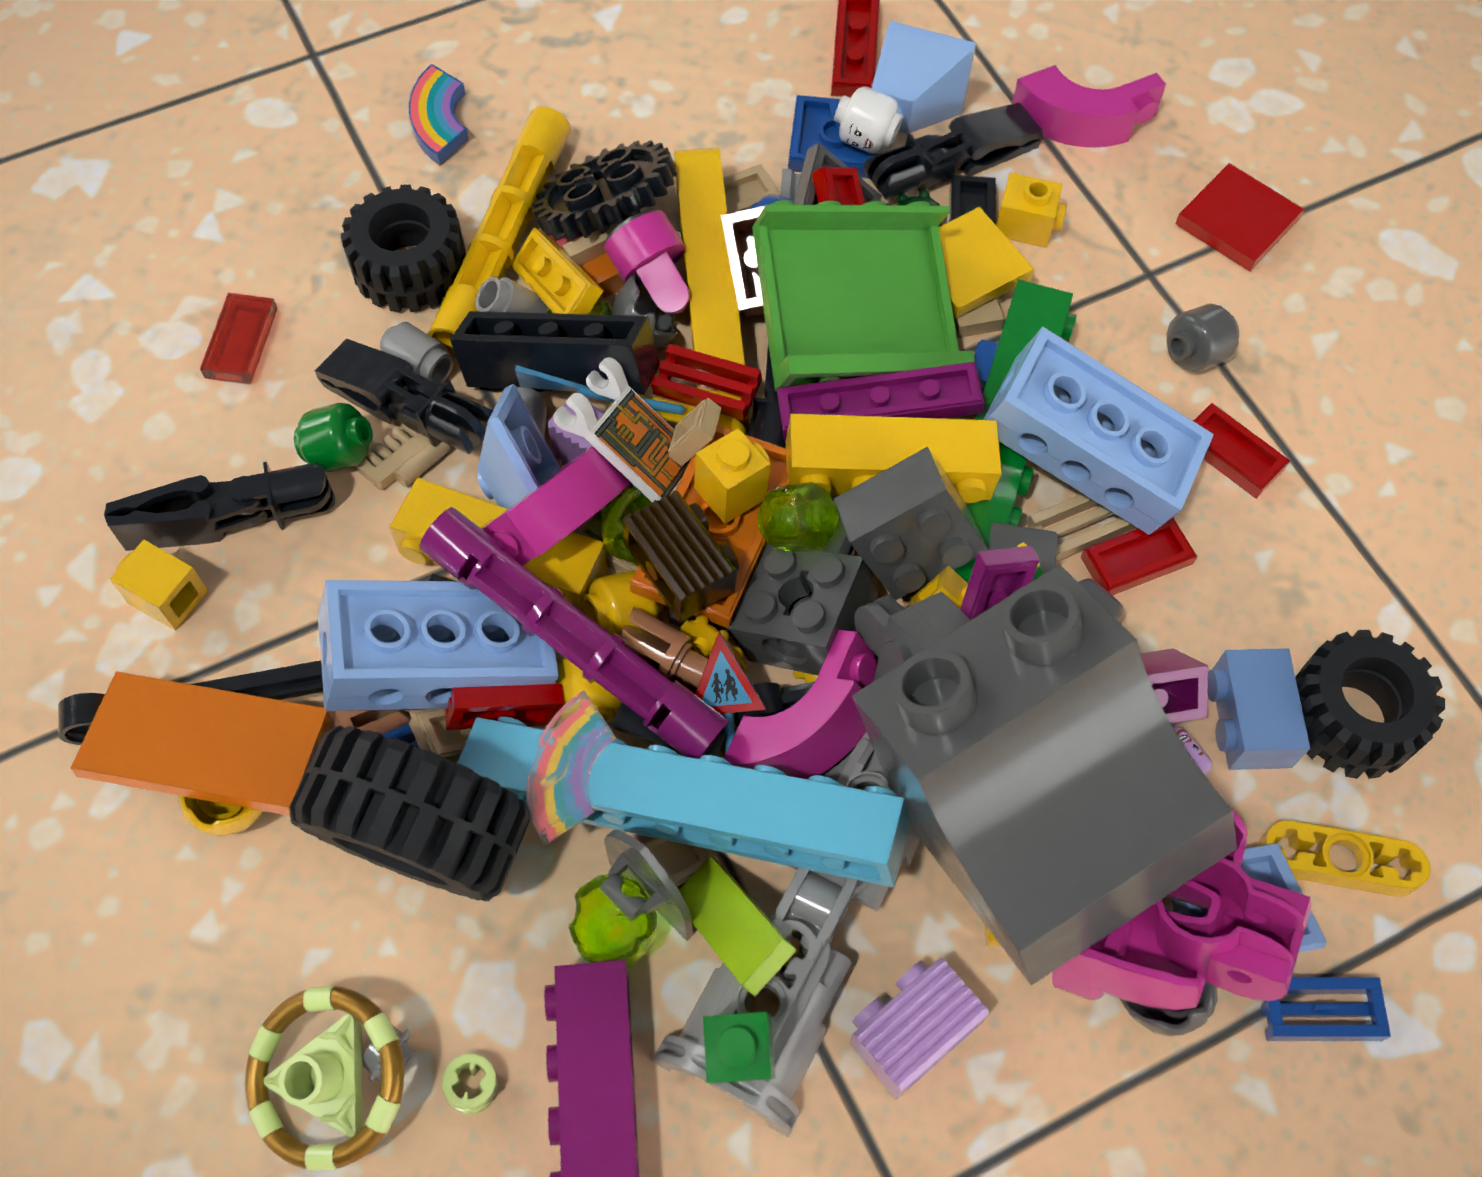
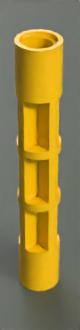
M540 106L531 110L500 183L491 196L490 204L476 235L471 239L468 252L452 286L449 287L429 330L428 335L447 347L448 353L453 357H456L450 341L451 337L469 311H478L476 309V297L482 284L491 277L503 278L506 271L510 269L515 257L514 253L528 222L531 221L534 215L532 203L538 200L536 194L542 192L571 131L570 123L563 114L553 108Z

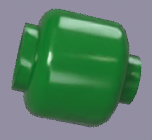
M336 403L304 413L294 431L293 439L297 454L304 462L308 464L317 462L322 465L324 472H331L353 467L363 462L369 452L373 432L369 421L352 405Z

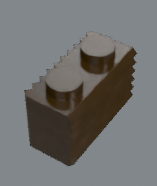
M674 490L669 496L664 495L661 500H655L651 505H645L642 510L637 509L632 515L627 514L624 517L623 543L625 548L629 550L631 557H634L637 565H640L647 579L657 589L659 596L669 606L676 620L681 622L734 593L739 564L730 546L725 542L717 544L708 532L710 529L709 522L701 507L696 503L688 505L681 494Z

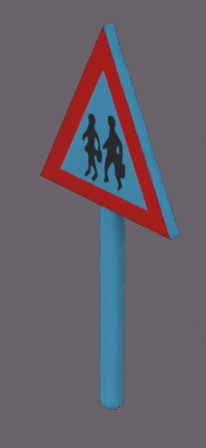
M719 631L695 695L729 721L724 729L727 752L735 735L733 713L768 709Z

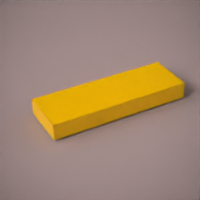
M537 228L531 231L511 264V267L550 310L556 314H589L603 292L592 278L550 236H547Z

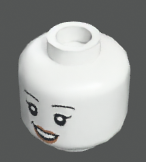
M864 86L857 89L851 98L844 95L834 116V121L840 123L839 136L841 140L870 154H877L883 147L891 148L903 120V115L898 113V103L894 98Z

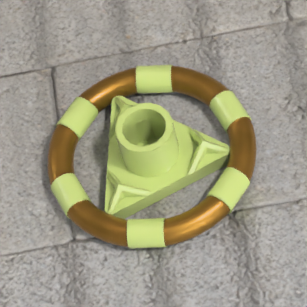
M337 985L311 987L283 1001L261 1024L249 1050L245 1073L247 1106L249 1116L261 1140L284 1161L309 1171L337 1170L356 1162L368 1154L388 1133L401 1105L404 1087V1059L397 1033L386 1013L372 1000L354 990ZM337 1009L348 1013L268 1074L269 1063L284 1031L297 1018L307 1012ZM361 1023L377 1053H379L381 1062L380 1093L364 1126ZM268 1088L282 1096L289 1104L302 1108L351 1138L340 1144L308 1145L297 1140L284 1129V1125L270 1101Z

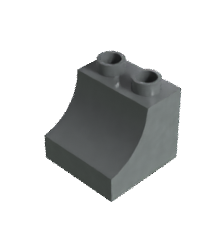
M1060 564L852 695L891 791L905 799L911 828L1031 986L1237 849L1233 810L1203 774L1167 718L1144 668L1137 639Z

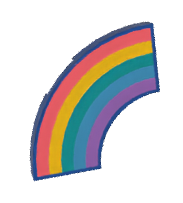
M430 64L419 76L412 89L409 100V116L413 133L419 146L431 160L440 166L469 140L467 128L455 117L456 107L466 93L463 82L435 65Z

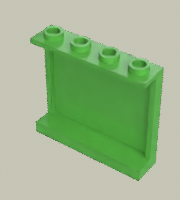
M789 200L776 201L765 205L752 228L775 392H777V388L975 361L973 351H959L939 233V225L950 213L949 206H931L930 203L925 201L913 202L906 206L886 205L882 201H871L862 205H841L838 201H824L816 205H796L793 201Z

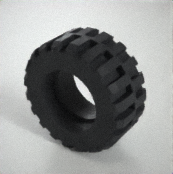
M336 726L322 736L289 806L291 823L325 843L336 846L349 854L397 872L405 877L456 895L488 902L501 892L529 825L530 815L527 803L519 799L517 794L501 787L499 783L475 773L474 770L451 762L442 758L443 756L428 750H422L399 739H391L380 733L369 730L362 731L357 727Z

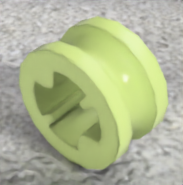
M463 1054L453 1059L446 1067L442 1076V1090L448 1104L455 1111L465 1115L477 1114L485 1110L494 1101L498 1090V1080L492 1064L485 1057L477 1054ZM467 1069H470L473 1076H475L477 1070L482 1071L486 1075L479 1082L482 1093L473 1099H470L468 1092L464 1093L463 1098L458 1097L454 1093L461 1086L458 1078L459 1074Z

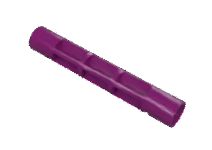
M450 507L441 513L425 532L420 541V551L470 590L477 588L522 623V630L529 636L536 634L582 670V677L590 684L596 681L644 719L643 725L682 756L700 759L701 756L708 752L728 725L729 721L680 682L675 681L672 683L627 648L622 637L616 633L613 635L609 634L564 599L565 593L559 588H550L506 554L505 546L456 508Z

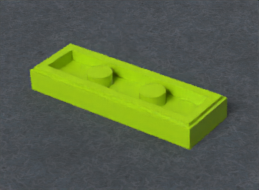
M711 855L679 889L689 908L693 925L741 986L754 996L761 991L795 953L796 948L729 872Z

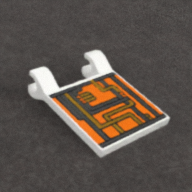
M607 357L599 364V369L608 376L609 380L602 378L596 370L592 371L586 378V384L590 390L598 395L615 400L598 421L591 403L581 393H574L566 400L567 406L573 409L577 416L572 415L566 407L560 406L554 413L553 419L562 430L584 437L653 503L655 500H661L664 495L669 496L674 490L676 491L690 460L683 466H680L668 457V450L675 430L628 386L621 365L615 359Z

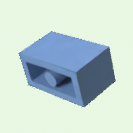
M1289 648L1225 650L1212 670L1208 672V697L1212 702L1216 701L1219 716L1216 724V742L1219 750L1225 751L1228 770L1293 768L1310 750V744Z

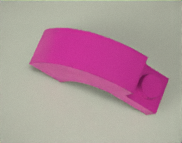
M1056 65L1018 78L1012 104L1020 102L1043 130V136L1072 146L1108 147L1128 142L1134 124L1144 123L1156 116L1166 83L1158 73H1154L1119 87L1094 89L1071 81Z
M591 446L563 466L538 488L481 529L505 546V553L523 566L534 557H539L618 496L631 482L599 451Z
M838 630L815 683L804 697L790 708L778 714L766 717L743 716L724 759L733 766L754 769L757 765L771 766L781 770L786 776L807 780L810 776L824 773L844 758L866 733L852 695L873 682L878 658L856 631Z

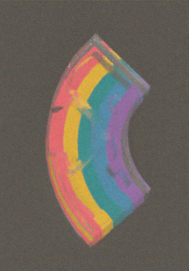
M584 690L566 703L543 731L538 740L540 747L533 763L532 772L527 776L529 812L540 838L546 845L595 812L588 793L590 772L598 755L610 742L616 739L610 727Z

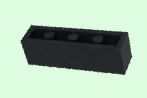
M469 311L450 339L467 387L489 388L492 390L504 389L512 384L515 387H520L515 372L516 365L587 386L586 378L594 370L599 372L602 378L609 380L608 376L599 369V364L605 358L610 357L621 365L628 386L638 395H645L660 365L648 316ZM531 388V389H533V390H535V391H537V392H542V391H563V390H551V389Z

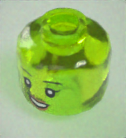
M805 482L772 488L766 494L759 508L757 522L762 536L774 550L792 551V553L809 552L822 549L831 541L838 524L839 514L836 504L823 486L814 482Z

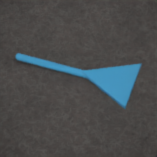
M518 365L515 367L520 387L575 391L585 397L610 402L615 401L594 393L588 386ZM641 397L653 410L682 415L685 412L683 405Z

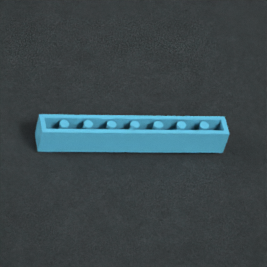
M476 717L458 763L474 770L475 773L483 777L492 779L499 783L501 787L511 790L518 795L519 799L527 803L529 812L537 813L535 790L539 767L550 742L561 727L549 726L547 730L528 727L521 721L510 717H501L498 721ZM614 737L601 747L589 765L585 779V793L592 811L576 821L893 888L895 887L911 824L905 799L883 787L868 786L865 790L849 788L825 776L814 775L810 776L808 780L786 776L784 772L771 766L757 765L754 769L733 766L727 760L713 755H703L700 759L680 756L672 749L660 745H651L648 749L628 746L623 741Z

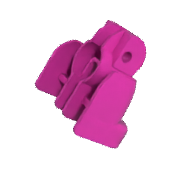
M1233 810L1237 849L1167 895V897L1208 910V914L1205 917L1185 916L1166 910L1161 899L1052 972L1053 986L1088 1000L1100 999L1106 993L1143 1006L1173 1011L1196 1008L1206 982L1235 995L1254 1000L1272 1001L1282 999L1288 992L1312 907L1311 898L1304 894L1250 878L1241 869L1248 833L1244 823Z

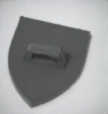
M612 830L604 839L608 861L612 867L609 870L608 879L602 884L600 890L631 921L638 918L641 914H649L656 910L688 941L693 936L691 914L685 900L669 875L646 845L627 833ZM626 880L641 896L629 897L623 894L622 887L624 881Z

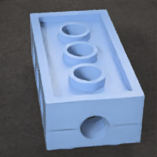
M1043 326L1016 356L983 419L997 421L999 442L1148 535L1182 510L1214 435Z
M326 580L318 611L325 711L448 708L449 697H452V688L555 684L559 676L554 648L536 634L529 636L522 630V623L477 588L470 590L459 581Z

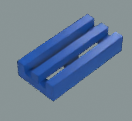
M1292 977L1287 994H1367L1368 1003H1280V999L1272 1001L1264 1000V1004L1261 1005L1262 1017H1267L1268 1027L1264 1029L1266 1041H1384L1391 1037L1380 977ZM1282 1017L1371 1018L1372 1025H1284Z

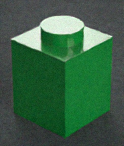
M755 1012L703 1016L707 1084L776 1079L772 1017L770 1013Z

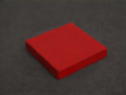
M1228 163L1179 213L1175 224L1243 268L1251 271L1300 219L1304 208L1231 163Z

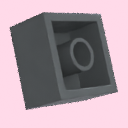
M928 446L834 498L850 544L895 600L920 589L933 580L948 565L954 570L976 558L979 551H988L970 509Z

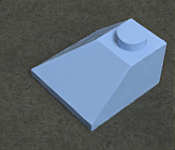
M890 21L872 89L897 101L898 113L903 115L899 129L900 132L909 134L962 114L976 47L975 42Z
M514 384L504 388L488 420L477 467L478 482L486 497L489 499L494 498L498 506L509 509L561 469Z

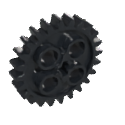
M638 140L628 147L621 143L610 151L605 148L599 156L593 157L588 155L585 157L584 163L571 164L570 170L565 173H557L555 175L557 180L546 183L544 185L546 190L536 194L538 200L532 203L533 213L541 230L547 236L554 235L556 240L565 235L568 240H572L580 233L583 234L584 238H588L598 229L605 233L611 224L616 223L620 225L628 216L641 213L640 209L643 207L655 206L656 201L654 198L667 195L666 188L675 184L673 177L678 175L675 169L676 166L667 147L664 148L661 142L654 145L653 141L649 140L641 145ZM603 178L613 197L608 201L604 199L596 182L599 179Z

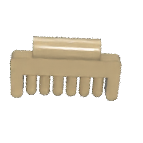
M402 423V428L412 437H409L400 428H395L393 436L403 445L387 435L384 437L383 442L394 452L392 453L383 444L377 443L374 446V450L384 460L373 451H369L366 459L355 467L359 473L379 490H384L396 479L402 486L407 487L451 450L449 445L440 441L434 447L427 437L409 429Z

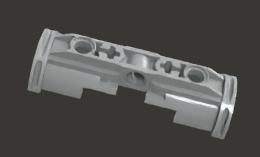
M867 731L844 758L819 775L831 778L844 787L859 789L868 786H879L891 790ZM911 826L900 865L903 864L909 867L921 842V839ZM789 866L797 871L782 897L776 913L772 916L766 914L789 941L791 937L801 941L799 951L806 956L803 960L793 957L784 972L783 980L794 982L791 988H787L776 976H773L763 987L772 990L780 1002L778 1013L772 1017L776 1079L709 1084L741 1101L743 1105L759 1115L770 1128L786 1137L789 1136L800 1114L799 1108L792 1101L827 1032L822 1021L852 963L848 957L830 948V943L852 899L877 912L889 886ZM722 963L720 968L714 969L679 1036L666 1035L652 1059L653 1063L669 1072L671 1070L679 1071L706 1082L703 1016L748 1013L745 1009L744 1001L750 992L741 986L724 963Z

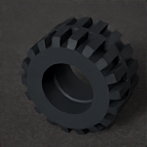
M401 185L400 189L393 190L391 186L381 188L382 192L377 195L370 193L364 196L363 204L355 203L349 210L351 217L344 219L342 224L344 233H341V242L355 284L358 285L360 293L365 298L371 297L374 305L382 308L388 304L390 311L400 312L402 308H409L410 312L420 311V306L428 304L430 308L438 305V299L441 297L445 298L467 254L459 218H457L456 210L452 204H447L446 198L439 193L431 195L430 189L422 186L417 190L412 189L411 185ZM415 246V247H413V248H411V249H408V250L395 251V250L400 249V248H402V247Z
M1358 630L1353 636L1347 631L1337 634L1331 642L1329 640L1324 642L1295 676L1310 744V750L1306 754L1312 760L1316 755L1320 756L1325 760L1323 767L1333 773L1339 767L1344 768L1345 777L1356 779L1364 772L1369 779L1381 777L1386 771L1392 773L1404 765L1433 739L1432 735L1441 727L1443 719L1438 715L1445 710V698L1436 695L1443 687L1439 676H1430L1428 670L1432 665L1425 657L1420 660L1411 653L1415 648L1407 642H1404L1401 646L1394 643L1393 635L1381 632L1375 638L1370 630ZM1342 687L1354 688L1370 696L1381 709L1384 722L1372 721L1358 714L1347 702Z

